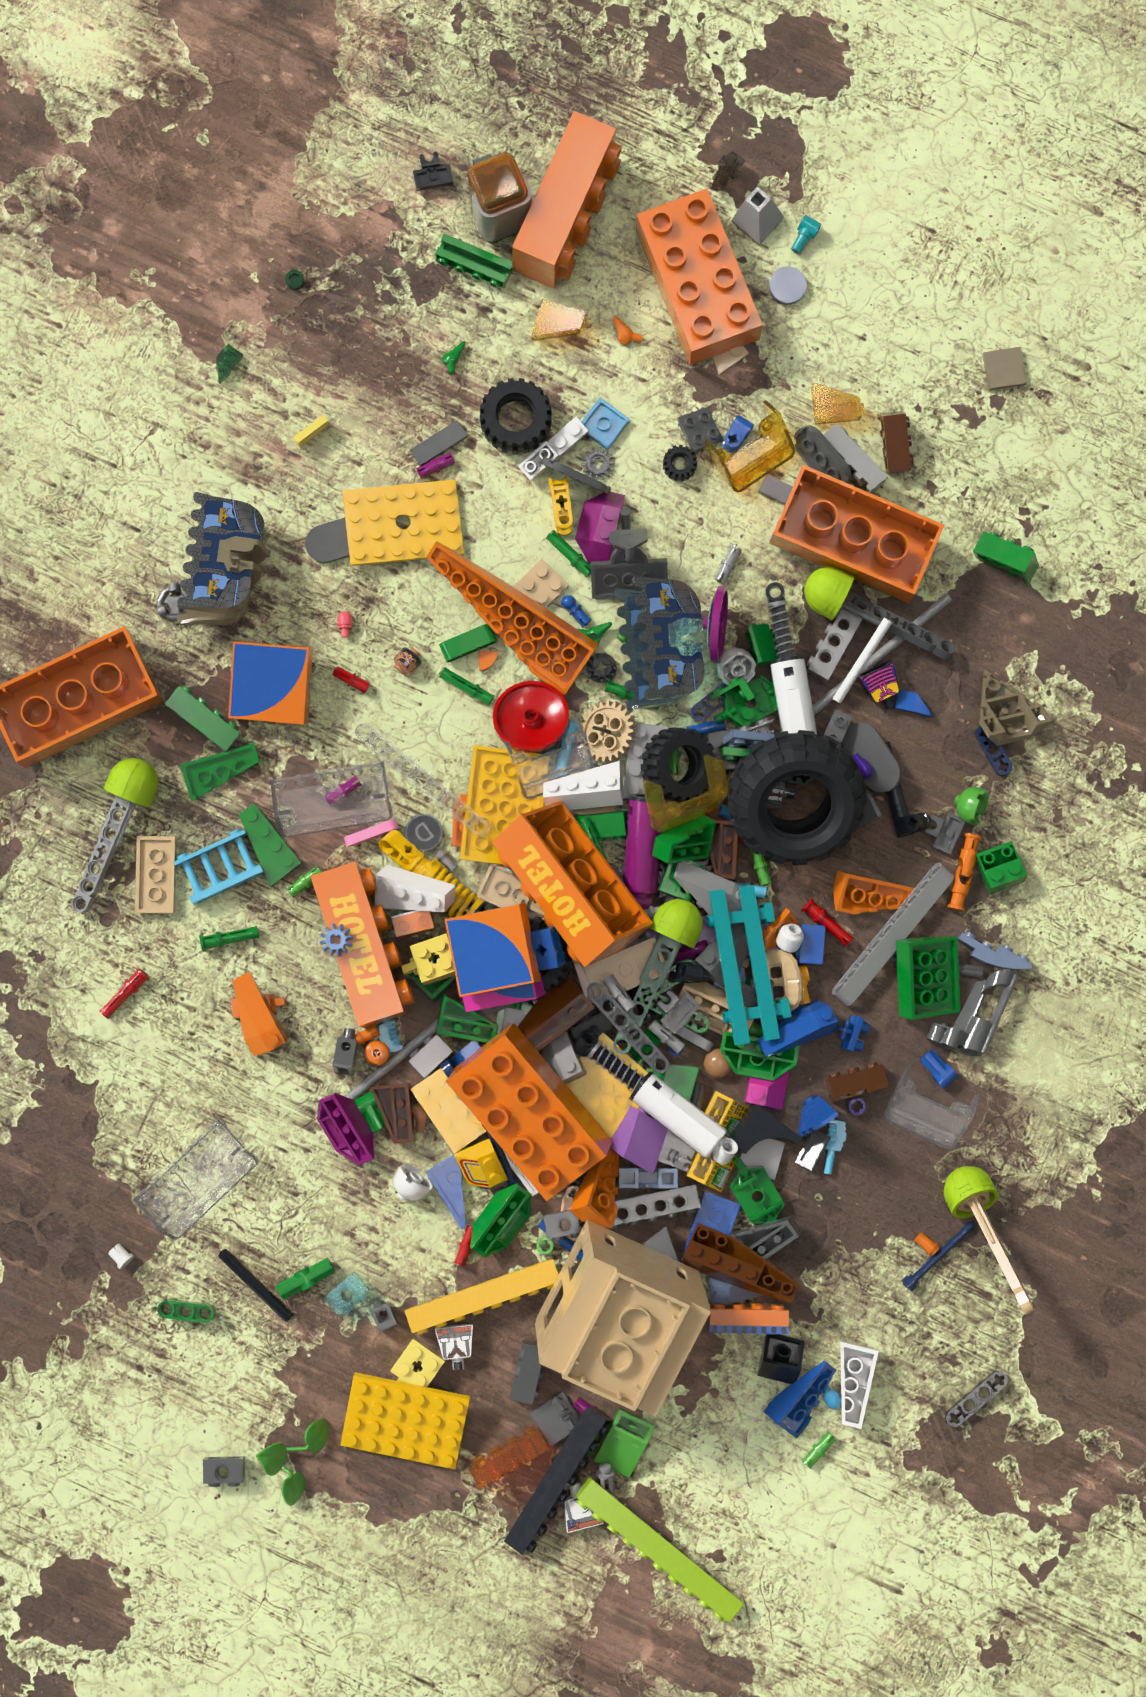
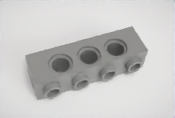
M840 608L836 614L834 624L829 623L824 633L827 636L824 641L820 639L815 648L818 650L816 656L813 657L811 655L806 664L809 667L807 673L825 683L829 680L863 619L843 608ZM838 623H847L848 629L841 630ZM836 638L839 645L836 647L830 645L829 639ZM822 654L828 655L830 662L823 663L820 660V656Z

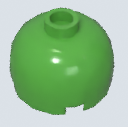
M968 787L961 795L958 794L954 805L957 806L958 817L968 824L977 826L980 823L977 820L979 815L983 816L989 800V796L985 794L989 791L979 787Z

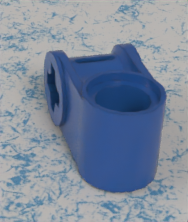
M738 415L725 435L723 441L724 450L729 453L736 452L752 431L754 424Z

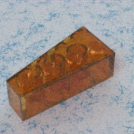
M530 1426L523 1431L524 1434L520 1437L512 1436L506 1440L507 1444L502 1447L496 1445L488 1450L489 1454L484 1457L480 1454L471 1460L472 1463L469 1465L468 1470L479 1490L486 1488L485 1483L488 1481L496 1482L505 1475L506 1471L508 1473L513 1472L524 1461L528 1463L550 1450L539 1427L534 1428Z

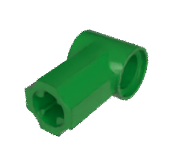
M372 1092L355 1100L359 1111L364 1115L373 1133L386 1126Z

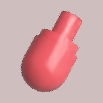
M343 611L338 615L337 626L341 630L342 638H349V630L353 627V617L348 611Z

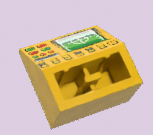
M714 1091L704 1113L727 1130L724 1138H728L748 1107Z
M697 1152L686 1176L721 1192L735 1164L733 1159H737V1157L734 1156L728 1164L722 1165L714 1160L713 1152L708 1158L703 1157Z

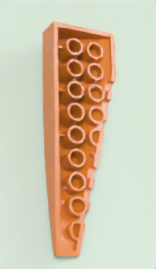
M436 541L426 558L464 596L463 598L467 603H470L476 609L475 611L496 634H499L504 643L511 647L517 654V657L529 667V670L535 676L565 695L599 644L505 581Z

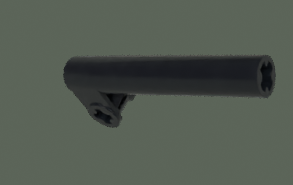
M890 741L885 742L892 752ZM899 782L895 789L886 792L897 838L909 836L929 828L931 819L927 813L909 815L901 782Z

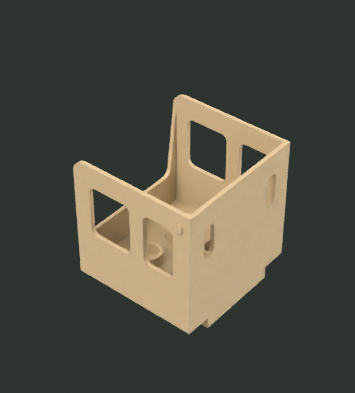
M587 1219L535 1322L539 1364L561 1373L562 1379L633 1411H636L638 1408L653 1416H657L711 1313L699 1271ZM605 1238L611 1240L614 1246L608 1244ZM582 1247L583 1258L572 1277L571 1268ZM677 1271L681 1272L685 1279L678 1276ZM561 1286H563V1297L549 1324H547L548 1311Z

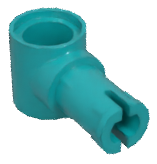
M805 215L797 228L798 236L791 250L801 254L806 243L811 238H815L822 224Z

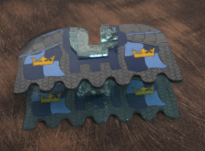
M634 576L632 578L634 586L642 590L616 588L614 591L616 598L624 601V606H620L617 609V615L626 620V624L621 625L618 631L621 636L628 639V642L622 644L620 648L621 652L630 658V661L625 662L622 666L623 671L632 676V679L624 684L625 690L634 695L633 699H629L626 702V709L628 711L648 707L669 706L698 690L705 675L702 652H704L703 643L689 640L681 642V637L703 631L701 605L696 593L689 585L682 581Z

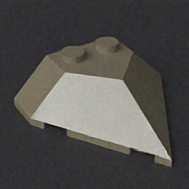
M984 670L979 724L994 744L1000 746L1029 739L1052 723V719L1044 706L1039 703L1035 705L1026 699L1027 696L1002 680L1000 682L990 676L991 673Z

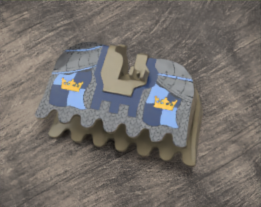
M195 492L193 499L195 503L201 505V508L193 510L191 518L197 521L199 525L189 528L188 535L190 538L195 539L196 543L189 544L185 548L186 554L194 559L183 565V571L190 574L191 578L181 581L180 588L186 591L188 596H183L177 601V607L179 609H188V612L180 614L177 618L178 625L226 626L236 623L245 616L249 608L250 591L261 577V569L257 564L270 557L271 551L263 543L264 519L261 513L251 504Z

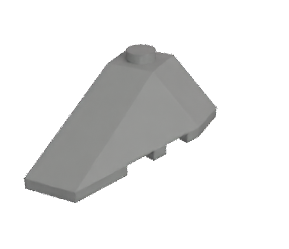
M685 861L677 863L674 874L675 880L687 894H692L697 900L696 904L699 908L703 907L708 916L712 915L709 891L725 889L728 912L742 911L738 890L739 885Z
M568 1029L542 1048L543 1058L565 1084L587 1075L579 1054L574 1050V1043Z

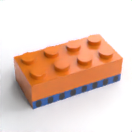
M732 1303V1306H725V1304H712L710 1306L711 1313L708 1316L707 1329L709 1333L789 1334V1310L782 1304H771V1307H765L761 1303H751V1307H745L744 1303Z

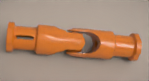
M965 833L964 835L966 837L965 844L960 852L959 866L956 870L951 889V902L947 906L949 909L963 912L965 910L963 907L965 897L968 896L973 875L972 868L977 860L978 843L982 839L981 836ZM959 876L968 877L965 884L960 882Z

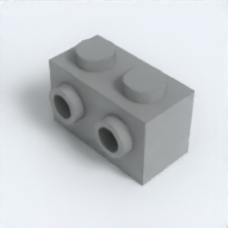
M430 1035L423 1042L425 1046L421 1050L417 1048L409 1055L411 1057L409 1062L424 1078L430 1075L453 1053L438 1035L435 1037Z

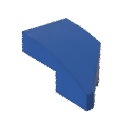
M900 690L895 709L932 717V713L918 693Z

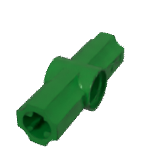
M327 1257L311 1267L307 1266L294 1273V1276L285 1279L275 1286L280 1297L284 1300L301 1290L303 1292L316 1285L318 1281L335 1273V1270Z

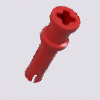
M813 898L801 909L802 912H806L813 918L814 923L819 922L822 926H825V929L844 944L845 947L854 938L826 914V909L820 908Z
M137 967L136 972L124 981V986L99 1010L100 1013L109 1019L132 993H137L139 987L146 980H150V977Z

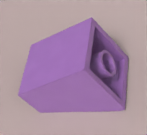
M631 1105L611 1138L613 1142L610 1148L623 1158L653 1174L668 1129L649 1116L642 1108L639 1107L637 1109Z

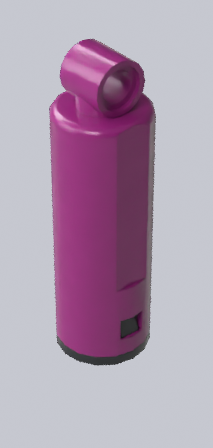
M654 794L629 795L624 884L642 909H648L649 906H652L651 894L658 891L660 859L652 856L655 838L662 834L664 797Z

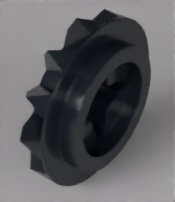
M597 653L591 656L587 663L588 676L597 683H606L608 680H612L617 671V664L614 658L607 653ZM599 660H601L603 665H607L604 675L601 673V670L596 669L599 667Z

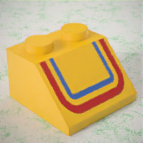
M490 1138L454 1154L468 1185L491 1188L508 1180Z

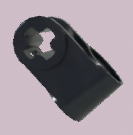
M675 961L677 966L672 980L700 983L704 974L702 966Z

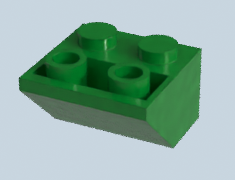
M1012 841L976 854L981 877L989 895L1025 882L1027 874Z

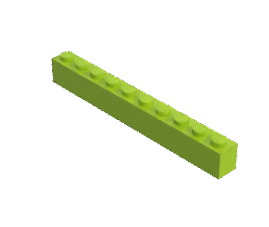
M590 1477L575 1494V1497L578 1499L576 1503L584 1510L587 1508L591 1509L594 1512L592 1516L600 1523L604 1520L609 1524L607 1528L612 1533L617 1535L619 1532L624 1536L623 1542L630 1547L635 1545L639 1549L637 1552L645 1560L648 1557L654 1561L652 1565L660 1572L663 1570L668 1572V1578L677 1585L680 1582L685 1586L682 1590L691 1597L696 1595L699 1598L698 1603L705 1609L709 1607L715 1611L713 1615L721 1622L725 1619L730 1623L744 1603Z

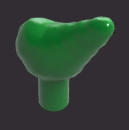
M461 342L453 350L444 353L442 356V363L448 366L449 375H455V364L459 361L465 347V342Z
M612 622L591 627L589 630H577L596 643H599L603 634L612 626Z

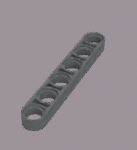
M594 982L589 984L587 995L656 1073L666 1072L669 1062L661 1051L600 983ZM595 985L601 989V994L597 997L590 994V988ZM606 1000L612 1001L614 1003L613 1010L605 1011L603 1003ZM624 1015L627 1018V1023L624 1026L617 1025V1016ZM634 1029L640 1033L639 1039L635 1041L631 1040L628 1036L629 1032ZM649 1044L652 1046L653 1051L650 1055L642 1053L643 1045ZM657 1059L665 1061L664 1069L658 1070L655 1068L654 1063Z

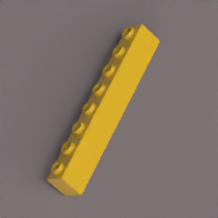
M551 1258L405 1309V1314L411 1332H417V1335L428 1332L429 1327L435 1326L437 1329L446 1326V1321L454 1319V1322L463 1320L466 1314L472 1313L474 1316L483 1313V1308L491 1306V1309L498 1308L506 1300H509L510 1303L521 1299V1295L528 1293V1296L540 1293L539 1289L544 1287L549 1290L554 1285L559 1274L554 1259Z

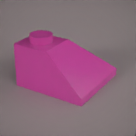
M785 1072L773 1081L749 1076L744 1102L782 1110L789 1072Z

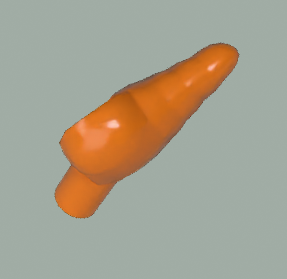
M617 316L613 317L619 343L626 345L631 340L641 343L643 335L633 333L630 327L622 322L621 319Z

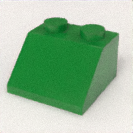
M769 624L751 625L747 627L745 632L751 655L756 663V669L769 666L770 661L778 659L776 657L778 651L774 649L773 639H775V635L772 634L774 630L769 627Z

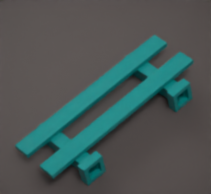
M754 885L738 887L742 911L728 912L725 889L709 891L712 915L707 916L706 921L708 927H715L729 1010L723 1012L722 1017L724 1023H731L734 1046L750 1043L747 1020L760 1019L764 1041L780 1039L776 1016H778V1020L791 1017L788 998L776 1000V1004H774L760 923L762 921V925L775 921L772 902L760 905L758 908ZM744 923L758 1002L757 1007L744 1008L731 925Z

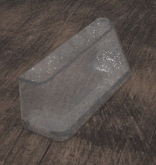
M374 761L363 765H353L351 767L316 771L310 774H298L293 777L270 780L275 822L280 836L285 838L383 822L393 817L384 761ZM356 775L358 780L352 783V785L360 781L362 786L349 793L348 797L345 796L330 805L326 801L325 795L339 787L338 784L342 785Z
M219 1118L210 1125L207 1131L198 1136L195 1142L185 1149L174 1162L170 1163L166 1170L155 1177L146 1189L140 1191L134 1200L161 1233L172 1240H177L255 1168L259 1160L227 1124Z

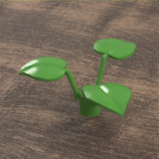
M324 1418L314 1421L307 1428L304 1438L307 1444L305 1447L286 1448L283 1443L277 1442L266 1447L256 1455L267 1475L274 1476L281 1469L289 1475L282 1483V1496L289 1506L294 1505L304 1492L306 1481L302 1473L296 1472L293 1475L290 1470L283 1466L287 1460L286 1451H305L309 1449L312 1453L321 1451L328 1438V1425Z

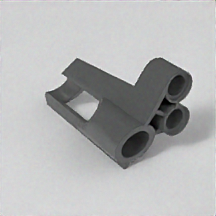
M1004 969L990 974L987 980L976 982L953 1028L943 1023L941 1025L933 1021L926 1039L964 1055L981 1056L986 1054L1018 979L1017 974L1011 969ZM997 986L1005 987L991 1021L988 1022L976 1017L988 989Z

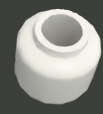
M786 924L780 929L776 943L785 952H796L803 942L804 933L798 925Z

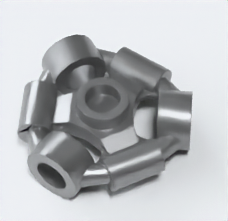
M168 584V587L162 590L157 598L158 605L156 610L162 619L166 618L170 621H177L178 616L182 614L177 607V601L183 596H188V593L180 588V584ZM169 592H181L180 596L172 597L169 595ZM166 603L170 606V614L166 612L163 604ZM188 609L183 610V614L188 612Z

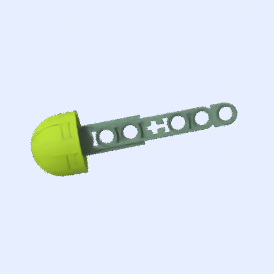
M670 900L661 905L653 916V924L649 928L659 932L660 935L640 976L642 981L633 999L635 1004H640L644 1007V1012L641 1015H635L632 1009L627 1013L639 1028L658 987L662 988L681 945L685 944L694 949L702 931L701 914L698 908L687 900ZM664 944L666 947L673 948L672 952L661 948V945ZM659 952H667L668 960L666 962L658 961L657 954ZM652 969H657L660 972V977L657 980H652L649 977V972ZM650 987L652 994L651 996L647 995L645 1001H649L648 1004L645 1005L641 1001H636L637 997L640 999L643 997L642 988ZM626 1017L624 1018L621 1026H624L627 1023ZM638 1030L629 1033L628 1036L631 1040H635L633 1037L638 1033ZM618 1031L613 1047L617 1053L625 1054L632 1045ZM619 1040H625L628 1043L627 1048L623 1051L616 1047Z

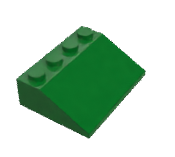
M958 936L896 940L899 1016L913 1020L960 1012Z

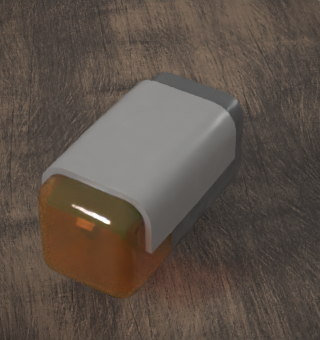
M504 152L493 157L491 154H487L473 160V165L468 170L469 195L474 221L480 235L487 242L494 243L519 233L531 207L532 194L525 174H521L515 158L512 154Z

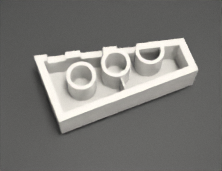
M620 761L543 783L545 806L561 800L568 810L623 805V774Z
M386 865L376 874L375 906L382 905L385 909L445 912L455 902L456 885L390 865Z

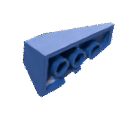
M824 1360L776 1395L763 1412L795 1438H798L812 1418L810 1414L814 1407H818L820 1403L818 1398L821 1392L827 1389L836 1369Z

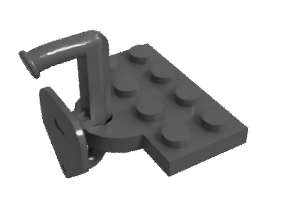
M628 507L622 508L620 512L622 515V530H614L609 533L610 544L618 546L612 552L610 561L591 562L592 599L616 598L615 589L643 592V588L635 584L634 576L668 579L667 558H647L645 550L640 547L648 541L647 532L642 529H631L630 515L632 511Z

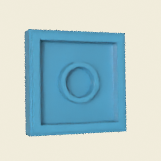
M602 398L597 400L582 420L583 425L589 430L586 435L607 450H609L630 422L627 416Z

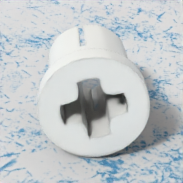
M120 1243L114 1246L108 1253L118 1264L117 1267L120 1270L126 1267L134 1258V1255L132 1253L129 1254Z

